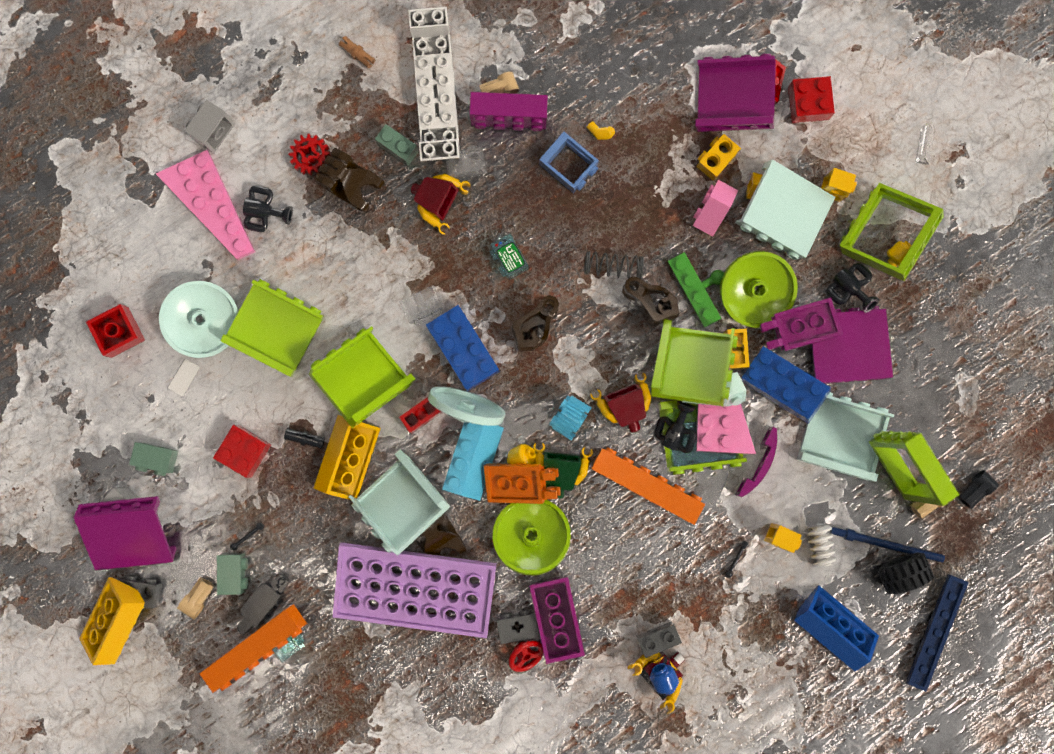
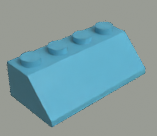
M464 422L442 490L478 501L481 500L486 485L484 465L486 463H493L503 427Z

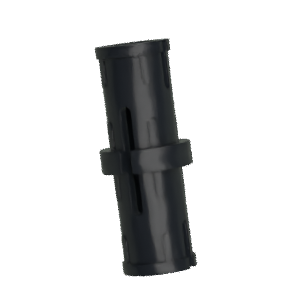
M287 428L284 440L298 442L302 446L309 445L322 449L325 437L309 434V431L301 432Z

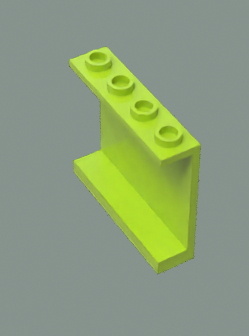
M261 279L258 282L253 280L251 282L253 286L226 335L223 334L220 341L292 377L324 318L321 315L322 311L313 306L310 309L303 306L304 301L296 297L293 300L286 297L287 293L279 288L273 290L269 288V283Z

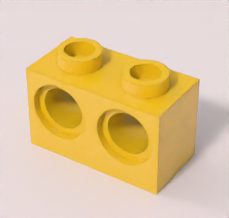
M725 134L720 138L716 137L710 144L712 148L708 152L703 151L697 159L699 160L697 168L713 181L741 149ZM719 146L726 147L728 152H721ZM707 160L714 161L715 166L710 167L707 164Z
M833 168L824 177L821 189L833 195L835 201L840 202L845 197L847 198L850 193L854 192L857 182H855L856 175Z
M747 328L735 329L734 336H738L737 347L732 348V353H735L734 365H730V370L746 369L750 367ZM732 329L726 330L723 333L731 334Z
M773 523L770 524L764 538L765 542L792 553L799 549L802 542L800 539L801 534Z

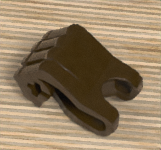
M334 148L331 152L333 157L328 155L325 158L324 162L327 166L324 164L320 166L319 171L321 174L317 173L314 180L338 198L356 209L367 213L369 204L362 199L360 189L365 185L381 189L385 186L384 180L372 171L355 164L352 157L347 153Z
M635 276L625 281L622 289L623 296L637 306L649 325L657 326L664 323V320H674L679 317L678 299L666 288L650 285ZM650 294H661L664 298L655 306Z
M550 295L544 297L533 311L513 323L512 333L518 352L535 351L546 342L550 323L559 308V302L556 297ZM551 305L553 306V309L547 310L545 306ZM543 325L544 332L542 338L537 337L534 330L531 333V338L525 340V336L527 337L530 334L531 328Z
M445 512L415 539L424 554L440 556V551L443 548L455 549L460 555L467 551L464 542Z

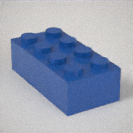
M459 305L426 324L467 392L500 372Z
M764 346L742 376L743 384L807 424L810 423L831 389L828 385Z

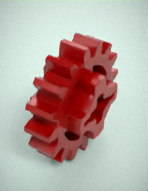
M310 133L307 134V138L300 135L301 140L295 139L296 145L290 146V149L293 151L288 153L290 158H293L290 160V163L295 165L294 168L297 171L301 169L303 175H305L306 171H308L310 176H312L313 171L320 173L319 168L322 164H325V158L328 155L331 156L330 152L327 151L330 149L327 144L324 145L325 140L323 138L319 140L316 134L313 138ZM318 146H319V147L321 148V150H322V155L317 152V151H318ZM298 155H300V157H302V159H301V162H302V163L299 162V160H298Z

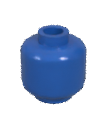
M665 663L653 667L650 680L656 692L666 695L674 693L679 685V679L674 668Z

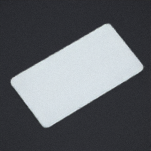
M185 359L168 388L184 396L200 367Z

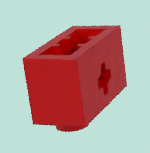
M427 397L399 418L409 433L413 434L443 412L435 408Z

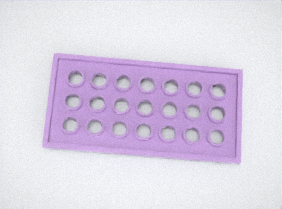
M341 542L338 551L333 618L487 638L497 563L402 551L399 555H396L392 551L388 553L384 548ZM360 561L363 567L355 568L353 562ZM375 563L380 564L382 570L375 571L372 565ZM393 566H398L401 568L402 572L396 574L392 571L391 568ZM418 569L421 571V575L414 576L411 570ZM436 571L440 573L441 577L434 579L430 573ZM457 574L460 580L454 582L450 579V576ZM471 577H477L479 578L480 582L478 584H472L469 581V579ZM358 579L361 582V585L354 586L352 585L351 580ZM378 582L380 584V588L374 589L371 587L370 583ZM396 584L400 590L394 592L390 589V585ZM416 587L418 588L419 593L412 594L409 591V588ZM434 589L439 595L432 597L428 591ZM455 592L458 598L450 599L448 593ZM469 595H475L478 598V600L476 602H470L467 599V597ZM356 597L359 603L352 604L349 598ZM372 599L376 600L379 605L373 607L369 604L368 601ZM394 602L398 605V608L390 609L388 603ZM414 605L417 607V611L410 612L407 606ZM432 607L436 609L437 613L431 615L427 613L426 609ZM453 610L456 616L448 617L446 611ZM473 613L475 619L469 620L465 617V614Z

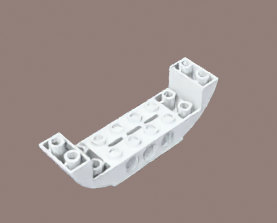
M447 7L408 10L413 43L421 141L419 142L420 161L460 158L454 68Z

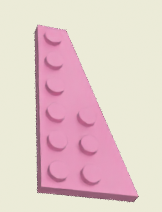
M208 150L156 173L237 260L255 252Z
M697 404L696 451L756 454L741 404L728 407Z

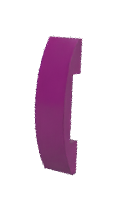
M768 428L761 442L767 449L752 479L743 478L735 494L736 496L743 497L747 495L766 476L776 453L777 428Z

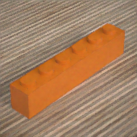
M609 447L606 450L601 448L590 469L695 525L705 506L701 502V497L693 493L691 496L684 493L685 489L675 484L673 487L667 484L668 480L660 475L654 477L650 474L651 470L642 465L640 468L634 466V461L625 456L623 459L616 456L617 452Z
M293 604L200 673L201 677L212 693L218 689L221 691L232 685L230 681L233 678L237 681L246 674L244 672L245 669L252 670L260 664L258 661L260 658L265 660L274 654L273 649L275 647L280 649L289 643L287 638L291 636L294 639L303 632L301 628L307 622Z

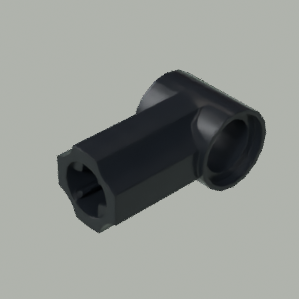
M982 470L972 478V483L958 498L965 506L972 509L985 495L993 493L999 484L986 470Z

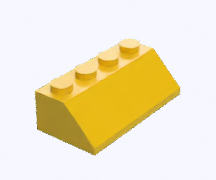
M337 415L314 489L351 500L349 498L350 495L357 499L380 428L361 422L352 429L343 416Z
M108 577L79 638L92 665L116 663L145 604L137 589L113 577Z

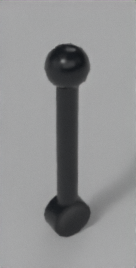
M258 523L256 525V528H254L251 532L245 535L242 539H240L236 543H232L230 545V549L233 551L237 550L238 546L241 543H243L246 539H248L258 530H263L265 525L263 523Z
M743 541L730 569L725 572L727 578L732 577V571L747 547L748 542Z

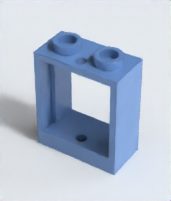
M565 132L559 136L539 159V165L572 193L576 190L580 191L586 184L585 179L589 175L592 177L597 172L599 162L598 159ZM565 146H568L589 164L588 168L574 184L550 165Z

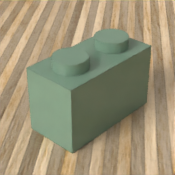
M385 124L375 138L380 148L406 166L410 165L419 152L417 145L387 124Z
M135 442L129 465L136 466L135 470L147 472V469L154 470L156 475L166 476V473H173L178 450Z
M245 553L217 555V595H236L246 592L248 578L245 577V570L248 569V559L245 558Z

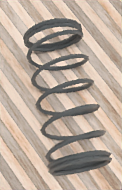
M587 250L584 268L585 275H589L594 255H596V274L597 276H599L603 259L606 255L607 277H609L612 264L616 255L617 278L620 277L623 262L626 257L627 278H630L635 258H637V277L639 279H642L644 266L643 256H640L638 259L636 255L633 258L629 272L628 256L625 255L623 257L619 270L618 255L615 253L611 261L610 269L608 271V255L605 252L602 256L598 271V256L596 251L593 253L590 261L591 252Z

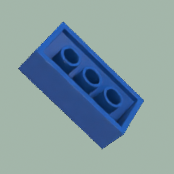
M818 585L800 606L794 621L853 671H857L871 662L879 635Z

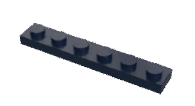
M950 574L947 575L906 680L908 685L927 692L969 582Z

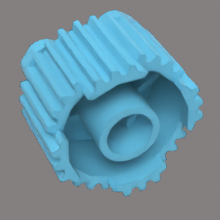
M568 395L559 407L562 411L557 412L549 425L552 426L553 430L572 441L587 417L585 412L589 413L592 407L574 396L570 397Z

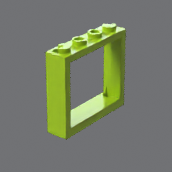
M879 183L870 192L867 203L861 206L857 219L851 222L848 234L842 237L840 243L841 253L905 281L944 217L943 209ZM882 198L929 217L898 268L852 248Z
M881 431L878 434L875 433L873 435L874 438L869 441V444L904 500L944 506L959 495L921 433ZM897 449L906 450L926 484L917 483Z

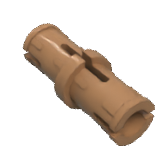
M347 36L342 38L344 42L340 40L339 46L350 53L354 60H359L368 69L372 67L370 62L372 64L375 63V58L366 53L361 45L357 46Z

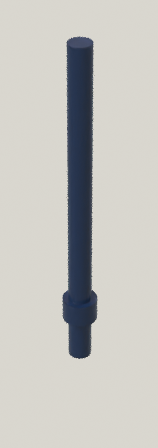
M832 527V530H830L831 534L844 537V540L852 542L856 540L907 554L924 553L927 559L942 563L945 560V555L856 533L852 529L847 528L844 530Z

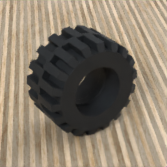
M911 553L883 564L877 570L886 593L892 595L920 588L934 578L933 571L924 553Z

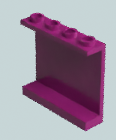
M761 54L756 57L742 55L738 58L723 56L721 59L705 57L703 60H698L699 93L698 119H696V129L698 132L774 129L775 55Z
M876 306L867 313L863 310L860 311L859 307L850 308L848 312H841V309H835L842 335L811 344L815 375L813 377L824 384L893 378L886 309H879V306Z
M158 496L78 505L73 518L95 570L173 562L177 548L176 546L169 547L157 514L160 505Z

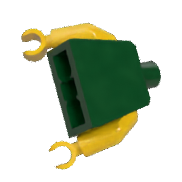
M542 442L543 448L541 450L536 449L535 443L533 446L537 453L535 464H541V466H544V469L558 468L559 476L556 477L555 481H546V488L550 486L560 487L561 494L557 499L564 498L565 490L572 491L574 485H579L587 476L590 462L588 458L592 456L593 450H590L588 456L584 454L585 447L580 451V455L544 452V443Z

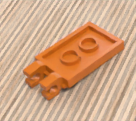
M486 463L484 465L488 502L543 504L545 500L557 499L561 494L560 487L550 486L546 488V481H555L556 477L559 476L558 468L544 469V466H541V464Z

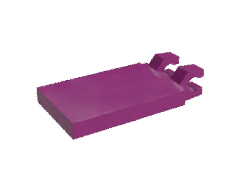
M831 298L776 313L774 317H771L772 321L760 325L762 333L775 329L778 339L765 343L769 350L780 347L781 351H789L842 335Z

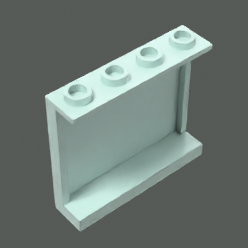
M770 160L764 163L762 178L742 218L736 220L735 223L744 232L755 234L758 240L767 241L772 244V248L788 253L787 256L791 259L806 258L835 197L778 162Z
M830 392L810 423L806 424L797 460L876 482L878 474L875 471L879 458L869 444V441L874 438L873 435L875 433L878 434L881 431L887 430L889 419L893 418L894 414L888 413L889 410L882 407H877V409L870 408V404L865 402L853 403L851 402L852 399L840 396V399L833 397V393Z
M401 449L395 453L399 460L357 499L352 495L349 496L353 502L351 506L356 512H361L363 515L361 517L363 522L368 526L371 525L373 535L377 539L381 538L383 541L381 544L388 553L392 551L396 555H399L451 507L410 457Z

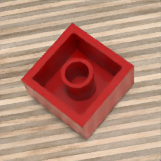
M831 76L793 79L789 84L788 94L792 123L825 121L835 114Z
M119 304L86 321L99 350L105 357L113 358L145 341L129 307Z
M233 425L213 459L245 478H252L271 444L240 425Z

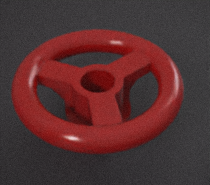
M534 640L518 643L509 657V667L516 672H524L533 668L543 657L542 644ZM530 647H537L538 651H533ZM534 658L530 663L523 665L525 662Z

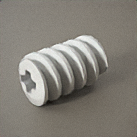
M819 525L807 527L812 529L807 535L814 537V539L808 542L815 544L814 547L810 548V551L816 552L815 555L811 556V559L817 560L812 566L833 565L831 563L837 559L830 556L835 553V550L829 547L833 546L834 542L828 540L833 537V534L827 533L832 530V526Z

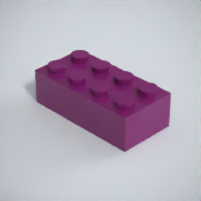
M471 92V126H475L477 129L493 127L497 130L512 128L513 130L521 131L524 128H528L532 131H542V129H546L548 95Z
M564 575L529 583L546 664L585 656L568 576Z

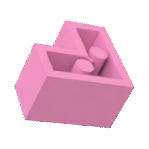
M720 180L717 181L715 186L711 184L702 201L705 205L702 209L698 208L693 216L696 219L693 226L713 237L729 211L738 190Z

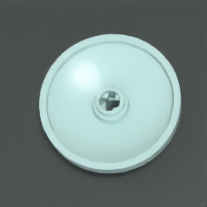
M191 281L179 285L166 296L159 312V325L163 337L177 352L194 358L210 357L222 352L229 346L220 340L223 334H227L238 314V309L232 297L220 286L206 281ZM198 315L203 317L201 323L195 320Z
M433 387L428 396L429 402L435 408L461 422L495 426L502 424L505 417V411L499 405L469 391L452 387Z

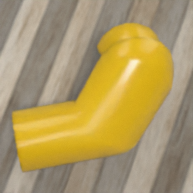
M594 121L586 127L598 140L611 139L615 134L613 127L599 128Z

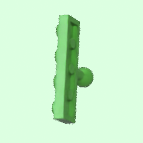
M685 252L669 260L670 268L703 327L705 328L720 320L721 317L705 288L713 284L720 285L724 272L722 270H715L711 273L710 278L701 282Z

